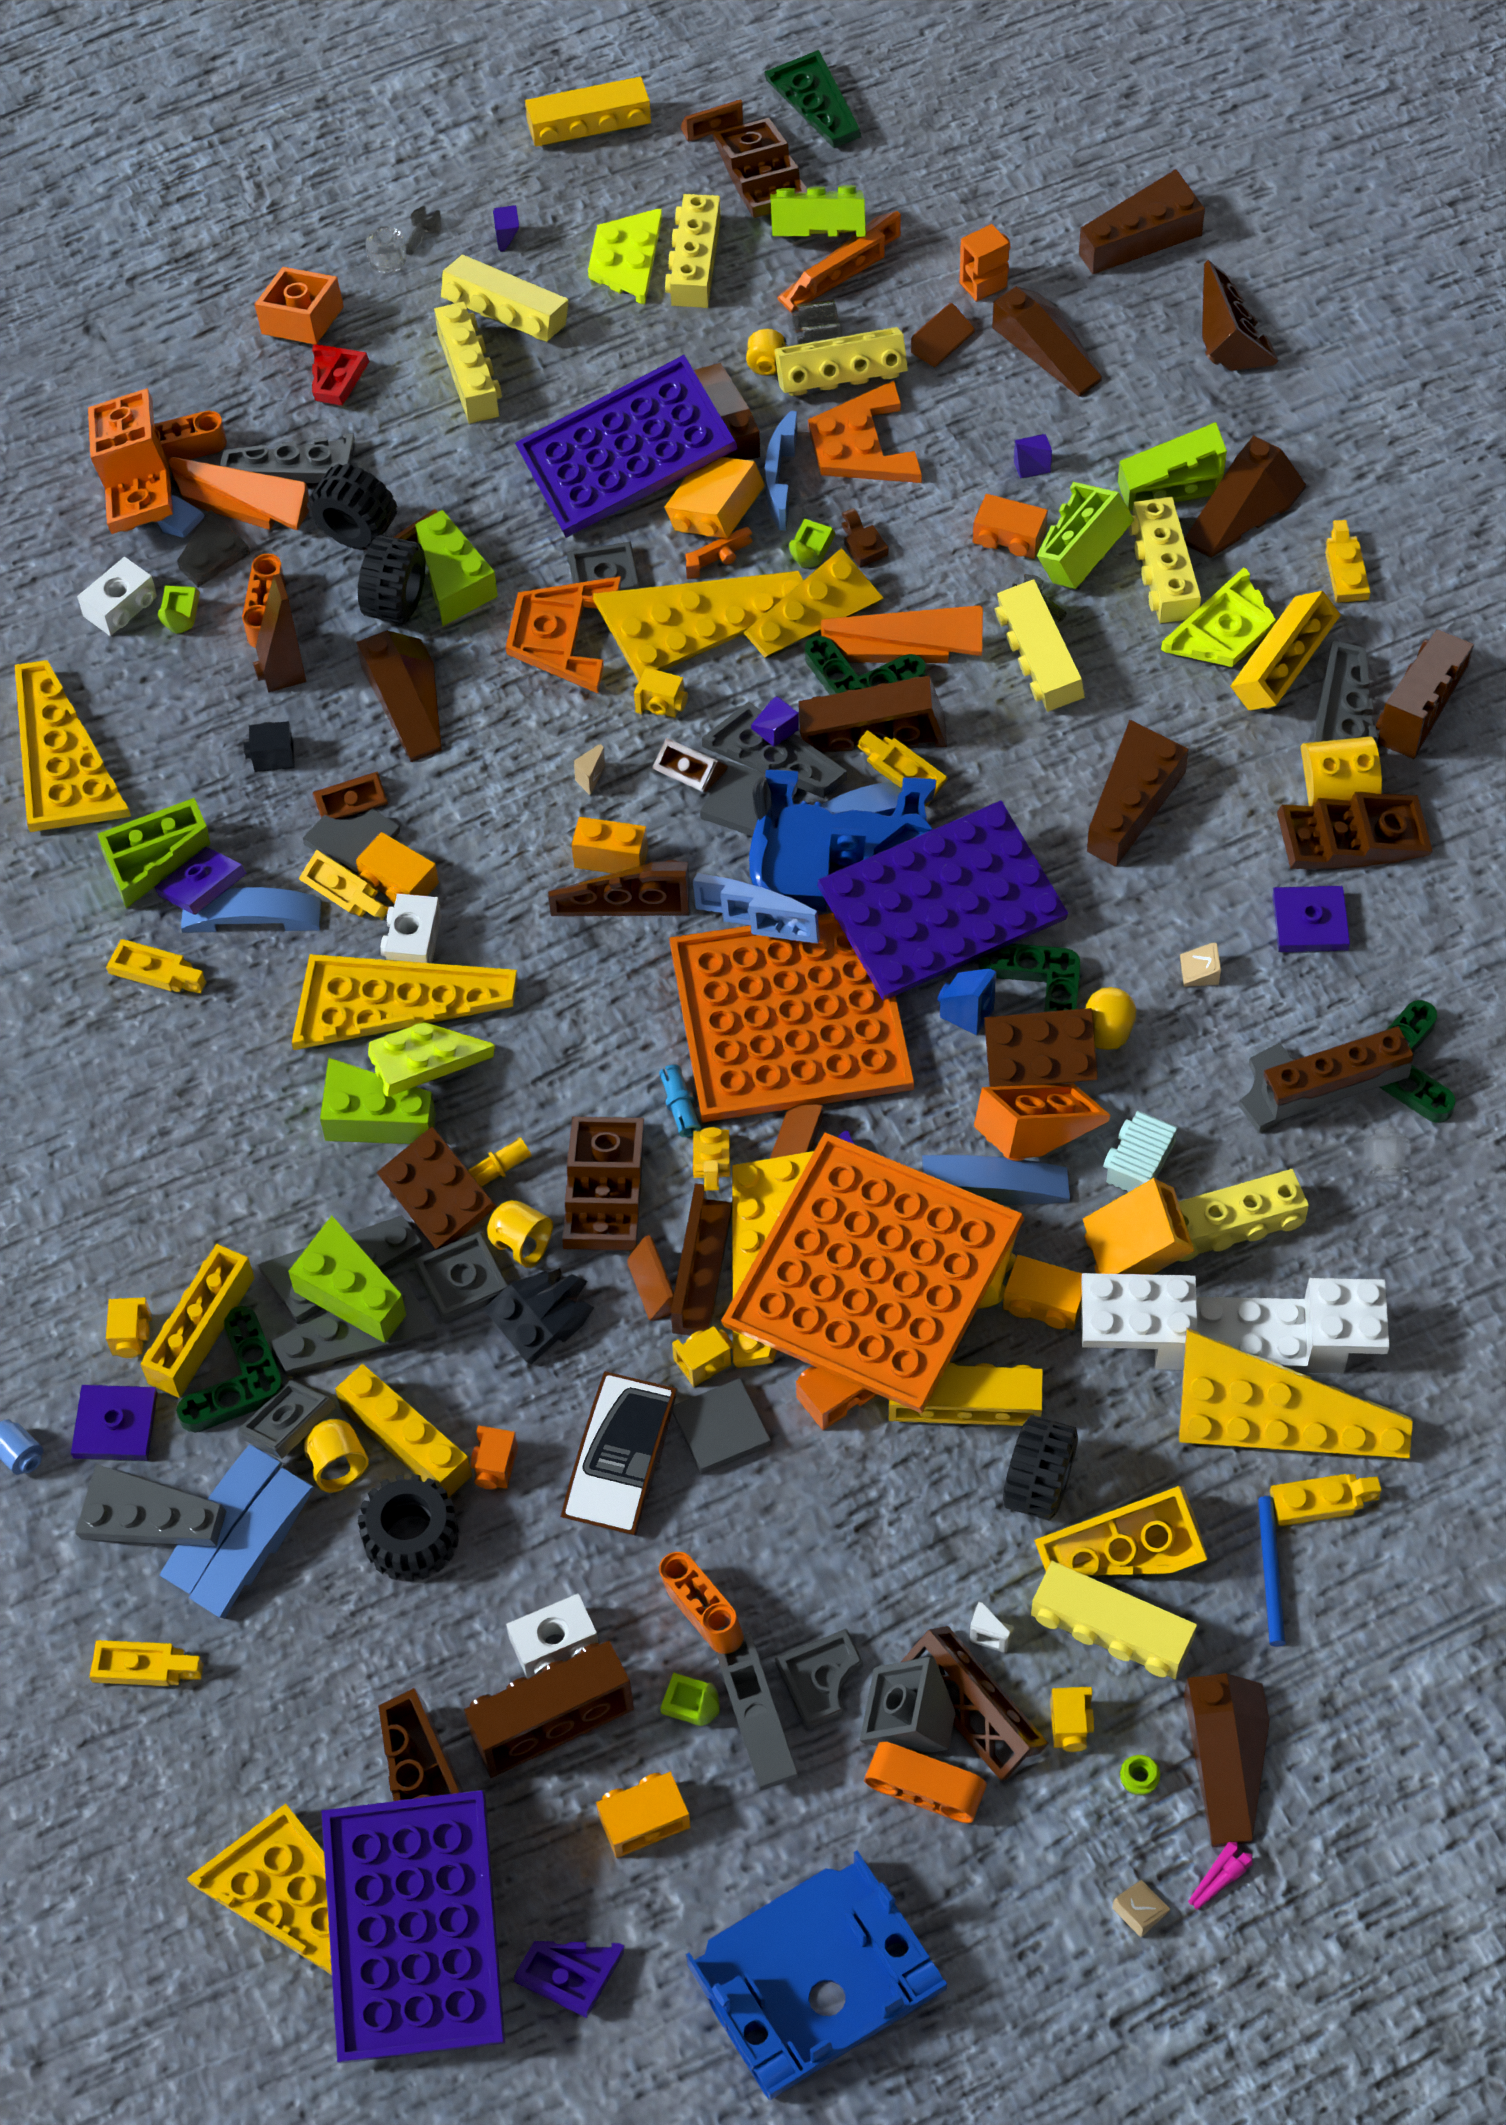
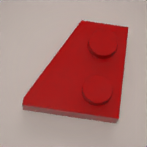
M314 344L312 347L314 354L312 393L315 401L343 406L370 362L367 353Z

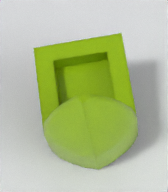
M804 519L794 540H791L789 543L790 553L800 567H816L821 564L836 533L831 527Z
M165 585L161 609L158 610V618L161 623L175 634L191 629L195 623L200 591L196 587Z
M673 1672L660 1707L661 1714L698 1726H704L720 1713L717 1689L711 1682L706 1683Z

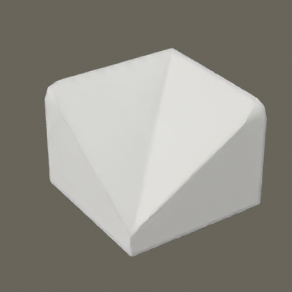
M978 1602L970 1625L969 1641L1003 1653L1007 1652L1014 1632V1626L1000 1622L982 1602Z

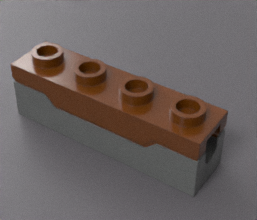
M1399 1026L1266 1069L1264 1070L1261 1093L1275 1121L1408 1078L1414 1055Z

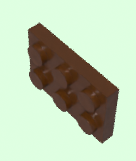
M1092 1008L984 1017L990 1087L1098 1081Z
M432 1126L376 1172L436 1250L458 1240L497 1207Z

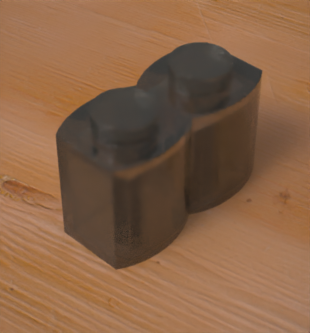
M834 299L797 304V314H792L794 333H800V336L797 337V345L843 337Z

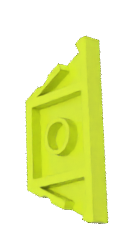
M655 209L597 225L588 267L589 279L599 284H605L619 294L626 291L636 297V302L645 304L662 222V209Z
M1243 567L1162 641L1161 650L1165 653L1233 667L1267 636L1275 625L1276 619L1271 610L1264 605V598L1259 589L1255 590L1250 582L1249 571Z
M423 1022L370 1041L368 1055L372 1064L375 1065L378 1079L382 1078L384 1082L383 1092L389 1097L490 1059L494 1056L495 1045L491 1042Z

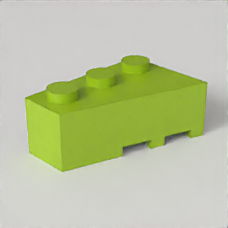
M854 185L838 186V191L826 192L825 187L807 188V193H795L794 188H781L776 190L777 194H770L772 236H811V234L828 233V236H839V233L856 232V237H866L865 199L862 190H856Z
M1214 422L1121 460L1119 462L1118 485L1129 511L1133 510L1134 502L1172 497L1175 503L1212 496L1224 477L1227 454L1217 423Z
M1073 482L1070 487L1072 495L1068 503L1061 505L1059 509L1061 517L1057 525L1050 527L1037 557L1052 583L1076 589L1097 563L1104 558L1115 542L1124 534L1134 521V518L1119 492Z
M443 510L415 524L417 540L424 550L425 570L430 581L435 603L437 604L442 626L498 597L495 571Z
M195 798L97 833L103 856L126 909L200 850L211 844L207 825Z
M328 1057L320 1114L325 1141L411 1144L431 1126L433 1128L435 1126L436 1112L432 1092L413 1087L387 1097L383 1092L384 1082L382 1078L378 1079L376 1073Z
M332 1215L288 1271L295 1293L383 1343L388 1341L406 1317L402 1294Z

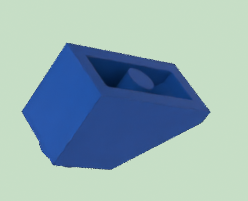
M982 969L959 972L951 984L945 983L938 995L940 1018L977 1036L985 1024L984 1017H990L994 1011L996 971Z

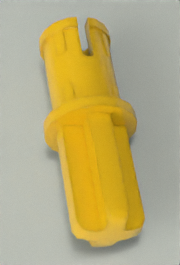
M518 1137L517 1140L496 1153L489 1152L488 1158L468 1171L482 1187L500 1175L505 1177L506 1171L532 1157V1154L522 1138Z

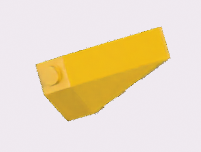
M1177 1486L1034 1540L1045 1571H1047L1051 1561H1054L1086 1576L1167 1574L1208 1560L1199 1526L1184 1486Z

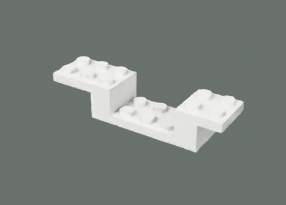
M1082 1273V1347L1155 1349V1369L1183 1370L1186 1327L1199 1332L1201 1335L1216 1341H1222L1232 1345L1233 1348L1253 1356L1257 1355L1299 1373L1344 1374L1349 1353L1387 1354L1389 1350L1385 1280L1309 1278L1304 1299L1196 1297V1276Z

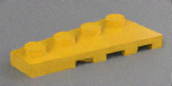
M841 548L743 633L765 658L820 631L823 619L849 617L884 598Z

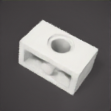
M123 557L77 597L83 617L111 636L117 630L126 626L130 619L143 608L148 607L157 597L152 576L126 557Z
M397 893L394 907H389L387 926L390 928L388 936L383 935L381 940V956H386V960L432 963L442 917L438 897Z
M579 1593L506 1624L509 1639L528 1679L541 1673L548 1664L557 1660H569L577 1656L584 1647L598 1643L597 1632ZM554 1634L564 1637L558 1644H548L545 1642L549 1636Z

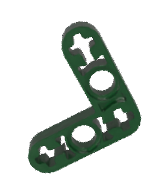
M815 636L810 638L805 644V661L829 695L845 692L848 687L849 690L873 687L874 682L878 680H886L889 683L898 682L897 679L899 678L900 681H904L913 677L925 676L926 664L920 656L915 654L901 656L858 677L829 638ZM824 652H825V659H826V662H825V663H824V658L822 657V655H821L820 653H824ZM832 671H841L845 674V677L840 680H832L827 675Z
M1010 944L978 959L979 970L992 969L996 971V978L1047 983L1044 1012L1077 1009L1081 962L1078 954L1072 949ZM991 956L998 957L997 964L990 963ZM1010 957H1014L1013 966H1009ZM1031 957L1036 959L1039 965L1033 969H1027L1022 967L1019 962L1023 958ZM1045 960H1050L1049 969H1045ZM1061 962L1068 963L1067 970L1060 969ZM1057 990H1066L1072 997L1067 1001L1061 1002L1054 999L1052 994Z
M1424 1000L1413 1001L1386 1030L1399 1026L1402 1034L1409 1041L1412 1053H1414L1435 1027L1437 1020L1436 1008ZM1421 1015L1426 1016V1020L1421 1019L1415 1025L1414 1030L1411 1028L1414 1016L1417 1018ZM1413 1065L1411 1066L1408 1078L1417 1083L1418 1088L1416 1090L1406 1091L1399 1086V1081L1379 1087L1431 1122H1445L1453 1114L1455 1107L1454 1094ZM1424 1090H1427V1091H1428L1427 1095L1424 1094V1095H1423V1098L1420 1099L1421 1096H1422V1094H1423V1092H1424ZM1439 1100L1445 1103L1444 1106L1440 1105L1437 1108L1432 1106V1102L1437 1103Z
M234 1307L224 1319V1326L242 1375L197 1391L181 1399L176 1409L177 1417L181 1426L188 1432H201L256 1411L283 1387L281 1376L257 1315L249 1307ZM242 1319L246 1323L250 1337L243 1339L241 1331L237 1326V1321ZM259 1348L264 1351L263 1357L259 1361L250 1363L243 1359L244 1354L248 1350ZM263 1371L271 1387V1390L266 1392L262 1389L257 1375ZM235 1392L241 1396L240 1401L233 1407H224L220 1404L221 1398L226 1393ZM213 1400L217 1412L212 1413L208 1401ZM197 1407L200 1417L193 1419L190 1415V1409Z

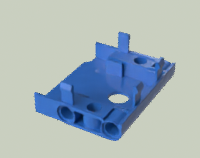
M858 1850L854 1852V1863L843 1870L837 1871L825 1868L709 1939L704 1955L694 1960L690 1952L686 1954L687 1966L708 1998L710 2006L769 2100L774 2099L947 1990L946 1981L943 1980L940 1972L930 1960L929 1955L895 1905V1897L884 1882L879 1883ZM894 1943L904 1945L908 1952L904 1956L893 1957L887 1953L886 1949ZM833 1982L843 1989L846 1996L845 2004L837 2014L822 2016L811 2008L809 1995L811 1990L819 1983ZM753 2030H761L768 2035L767 2039L759 2045L750 2044L745 2038Z

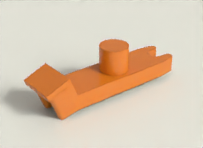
M744 527L731 533L728 539L720 538L698 550L686 553L687 579L700 578V568L719 559L725 565L733 563L736 559L734 552L752 543L753 540L750 538L752 531L748 527Z

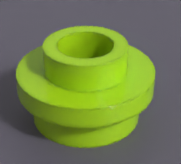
M1134 1755L1123 1762L1120 1769V1780L1124 1788L1130 1793L1146 1795L1154 1791L1158 1786L1160 1769L1157 1763L1150 1757ZM1136 1771H1141L1146 1774L1147 1779L1141 1782L1136 1781L1132 1774Z

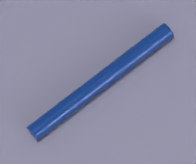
M1263 1496L1258 1498L1269 1644L1279 1647L1285 1645L1274 1501L1273 1497Z

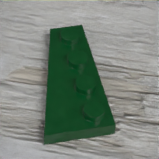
M819 50L764 72L766 80L833 148L862 137L860 128Z

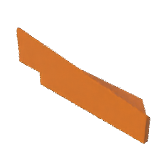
M894 211L874 218L865 226L866 237H856V234H854L824 260L804 271L798 281L777 297L778 301L792 313L884 258V246L901 236V214L898 211Z
M171 457L169 461L172 477L177 483L182 499L194 507L271 530L277 521L298 531L310 511L307 507L309 492L305 482Z
M980 605L829 618L821 621V636H825L833 641L848 662L889 663L901 656L915 654L920 656L925 663L948 664L949 652L982 656L983 607Z

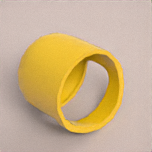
M1115 987L1099 989L1091 995L1086 1003V1008L1093 1009L1095 1045L1099 1049H1117L1124 1045L1130 1037L1136 1020L1137 1009L1133 998L1122 989Z
M510 1200L502 1203L493 1212L489 1219L487 1234L489 1240L497 1249L504 1250L510 1247L513 1250V1258L517 1263L525 1268H533L539 1263L548 1247L553 1231V1221L526 1203ZM527 1236L536 1241V1248L529 1256L523 1258V1244Z
M340 1419L322 1421L314 1426L304 1439L305 1456L313 1463V1477L322 1491L333 1493L345 1489L354 1483L368 1466L369 1458L355 1430L346 1421ZM343 1456L347 1459L350 1466L348 1474L331 1480L321 1478L323 1469L329 1463Z

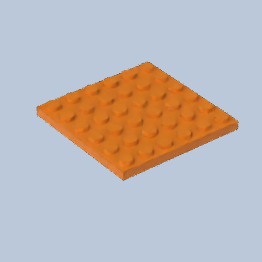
M833 913L818 915L820 936L818 944L751 934V925L669 937L702 1123L788 1110L797 1105H821L914 1090V1079L896 997L893 996L884 1001L881 999Z
M825 1132L721 1322L728 1329L919 1413H923L1023 1223V1214Z

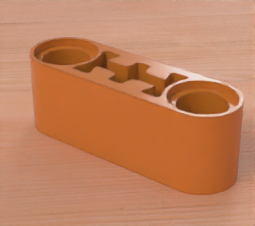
M203 411L154 424L155 433L168 462L171 457L190 460L218 453L227 444L222 418L215 411Z
M269 553L259 555L252 562L242 615L247 641L254 648H256L273 575L280 574L284 587L286 586L280 559L276 555Z
M672 1552L666 1555L659 1564V1573L669 1597L714 1651L721 1654L736 1651L743 1642L744 1634L734 1608L688 1554ZM728 1626L723 1630L717 1631L721 1627Z
M890 1742L878 1743L864 1778V1782L870 1788L880 1793L962 1823L973 1822L987 1786L986 1781L974 1773Z

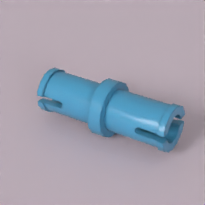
M676 1064L665 1067L668 1075H666L664 1069H661L659 1072L667 1095L665 1103L667 1109L673 1113L679 1136L691 1137L693 1136L692 1128L695 1131L701 1130L693 1108L694 1096L691 1091L687 1090L681 1067Z

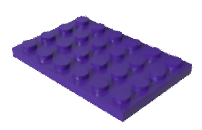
M685 355L515 442L566 538L738 449L734 438Z
M1002 800L820 878L817 884L883 1001L1066 920L1069 914Z
M479 1790L321 1810L337 2062L342 2064L505 2044L485 1792Z

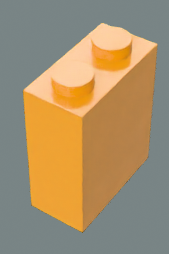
M721 457L688 474L664 508L675 531L728 539L765 484L755 461Z
M1155 1178L1083 1218L1087 1232L1085 1233V1240L1094 1254L1096 1274L1153 1275L1194 1252L1174 1188Z

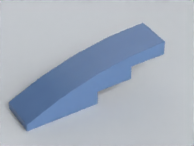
M697 873L693 879L696 909L723 913V922L751 925V934L818 944L820 936L816 910L790 897L741 881Z
M922 1155L923 1173L983 1198L996 1199V1203L1000 1205L1070 1203L1067 1167L1030 1160L1013 1161L1004 1157Z
M249 1444L207 1499L221 1504L227 1511L217 1546L177 1544L159 1576L191 1594L234 1527L258 1495L277 1474L283 1462Z
M282 1467L234 1527L210 1562L189 1599L217 1617L225 1619L244 1585L251 1586L269 1553L276 1554L315 1487Z

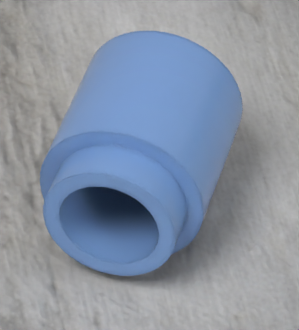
M9 1419L1 1421L0 1460L16 1475L34 1471L42 1460V1446L19 1423H13Z

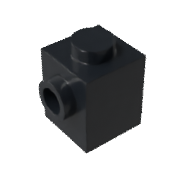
M289 721L249 725V739H244L243 745L245 759L252 760L254 772L295 768L294 740Z

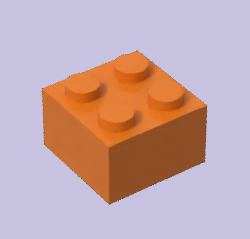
M282 267L254 304L261 334L317 345L344 307L336 276Z

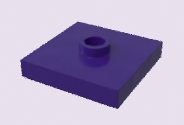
M206 846L154 886L160 897L196 915L247 873L242 864Z
M1343 886L1273 887L1272 898L1278 952L1349 951L1350 940Z
M81 1385L71 1447L73 1459L148 1461L158 1396L156 1387Z

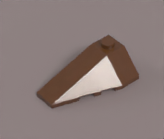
M1207 260L1204 263L1202 338L1207 348L1205 351L1206 356L1215 365L1221 363L1230 371L1275 365L1278 362V358L1271 342L1266 335L1259 336L1255 328L1258 321L1242 305L1245 300L1230 276Z
M1016 286L993 302L992 328L1078 397L1102 381L1101 374L1061 311L1038 292Z
M717 363L695 369V374L738 449L723 457L740 460H751L760 457V431L748 405L722 364Z
M1254 435L1236 456L1184 538L1186 546L1212 558L1239 541L1242 534L1254 527L1260 528L1266 524V519L1277 512L1282 514L1293 505L1306 488V483L1281 448Z
M280 574L273 575L256 643L259 661L253 662L257 680L265 681L268 693L307 682L290 603Z
M386 630L357 641L361 668L409 760L413 762L441 751L434 662L422 640Z
M676 860L651 862L548 891L551 916H689L688 862Z
M1228 1673L1187 1678L1184 1701L1211 1846H1226L1228 1842H1237V1844L1252 1843L1270 1723L1263 1684Z

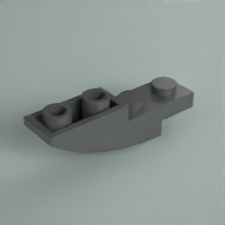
M745 1634L741 1646L736 1651L728 1654L716 1652L759 1788L762 1791L799 1777L752 1634Z

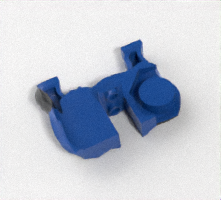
M765 770V777L758 779L752 792L757 823L749 852L750 877L753 885L790 897L812 909L826 912L827 902L817 884L818 879L828 875L829 862L850 866L931 831L932 828L927 823L925 804L933 800L936 779L903 778L902 790L898 795L897 806L892 816L860 810H849L831 814L827 809L822 808V804L818 801L814 805H810L806 801H802L801 804H793L792 798L797 791L798 771Z

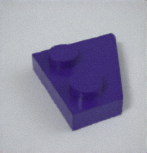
M534 1941L514 1974V1982L587 2018L621 1960L625 1946L620 1943H611V1947H586V1942L557 1944L554 1941Z

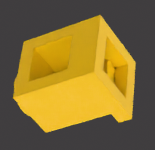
M645 667L634 691L635 712L642 714L645 709L656 715H666L675 718L678 711L682 712L685 709L688 699V693L684 692L683 677Z
M146 1297L108 1299L106 1341L112 1356L118 1355L122 1358H134L142 1354L143 1340L149 1339V1321H152V1313Z
M713 1326L706 1331L693 1333L684 1344L679 1339L672 1342L674 1361L693 1387L731 1366L730 1350L733 1349V1345L723 1329L717 1331Z
M1092 1687L1052 1688L1050 1709L1053 1748H1063V1750L1068 1752H1079L1087 1748V1733H1094L1093 1709L1090 1708Z

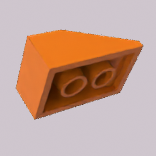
M1074 1083L982 1087L974 1127L986 1137L988 1142L997 1147L1004 1157L1013 1161H1023L1025 1158L1041 1157L1109 1122L1110 1114Z

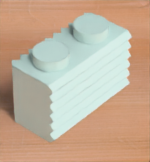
M1140 1111L1136 1112L1132 1121L1126 1119L1118 1137L1121 1143L1118 1149L1112 1147L1109 1150L1103 1165L1104 1168L1108 1169L1106 1182L1109 1185L1113 1184L1115 1187H1120L1122 1190L1130 1192L1153 1178L1157 1179L1176 1142L1178 1127Z

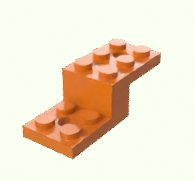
M148 388L88 407L90 458L105 488L106 518L111 534L120 531L127 532L133 530L136 526L151 521L158 522L167 516L173 515L169 462L155 433L153 400Z

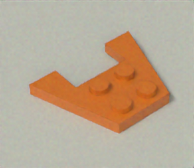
M894 380L808 419V430L822 476L922 483V474L915 451L883 456L872 416L901 411V403Z
M621 576L518 592L505 647L507 655L598 693L604 669L603 659L573 656L583 607L598 609L593 600L594 593L620 591Z

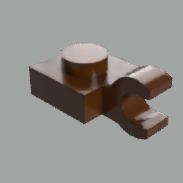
M854 508L842 513L843 518L846 520V522L842 523V528L848 535L844 537V545L860 568L888 556L889 547L873 525L864 528L860 516Z

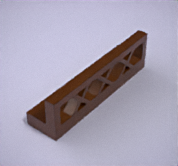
M695 1183L670 1312L673 1334L691 1336L697 1331H706L712 1325L732 1215V1202L707 1199L704 1184Z
M949 1626L929 1629L901 1661L918 1659L927 1649L935 1658L944 1683L945 1680H951L960 1688V1703H952L956 1712L953 1725L1000 1781L1006 1780L1025 1758L1039 1755L1049 1744ZM970 1710H979L985 1717V1733H976L970 1726ZM995 1740H1004L1015 1753L1005 1765L995 1755Z

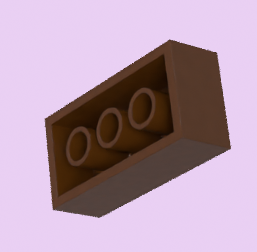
M609 1640L602 1644H590L584 1647L577 1656L569 1660L554 1661L548 1664L541 1673L529 1679L527 1677L518 1678L508 1684L505 1690L493 1696L490 1694L482 1695L473 1700L470 1707L465 1708L464 1712L472 1741L490 1778H493L633 1711L634 1704L630 1679Z

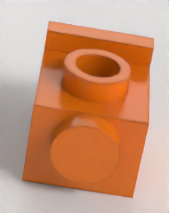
M478 1425L476 1433L479 1446L474 1447L470 1464L471 1468L475 1469L476 1472L474 1483L481 1488L489 1490L496 1489L497 1487L508 1489L518 1451L516 1434L514 1431Z

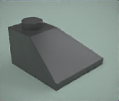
M925 1657L874 1667L860 1736L862 1743L877 1746L879 1742H890L920 1754L949 1750L956 1712L935 1659Z

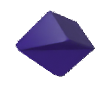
M516 205L498 207L493 210L496 239L500 252L506 250L519 229Z
M1046 434L1015 440L1014 464L1020 478L1051 473L1052 449Z
M776 696L751 724V729L775 747L799 730V713Z

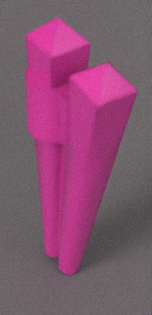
M1228 1842L1188 1900V1903L1194 1905V1908L1197 1910L1228 1884L1232 1881L1235 1882L1253 1865V1854L1243 1853L1236 1859L1235 1856L1239 1853L1237 1842Z

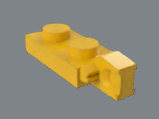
M1334 520L1333 530L1331 531L1332 538H1327L1325 554L1335 601L1339 603L1369 600L1370 589L1360 543L1357 541L1356 536L1349 537V528L1346 520Z
M867 730L859 740L857 747L869 756L867 762L901 789L903 778L936 779L935 797L948 780L946 775L895 738L891 740L885 736L883 740H880Z
M316 849L300 875L299 880L351 914L363 917L367 911L374 917L383 920L389 908L374 899L378 891L373 888V885Z
M125 939L120 940L106 966L108 974L168 991L180 992L183 988L186 991L201 994L206 984L203 971L194 969L192 964L185 961L182 955Z
M708 1127L701 1131H693V1178H704V1191L719 1190V1177H730L729 1130Z
M1341 1474L1271 1485L1269 1492L1271 1497H1273L1278 1526H1286L1354 1515V1511L1363 1509V1502L1379 1500L1381 1487L1378 1476L1357 1479L1356 1474Z
M97 1640L89 1678L92 1683L151 1686L179 1685L180 1679L201 1680L204 1664L200 1660V1656L184 1655L183 1649L174 1648L171 1643Z

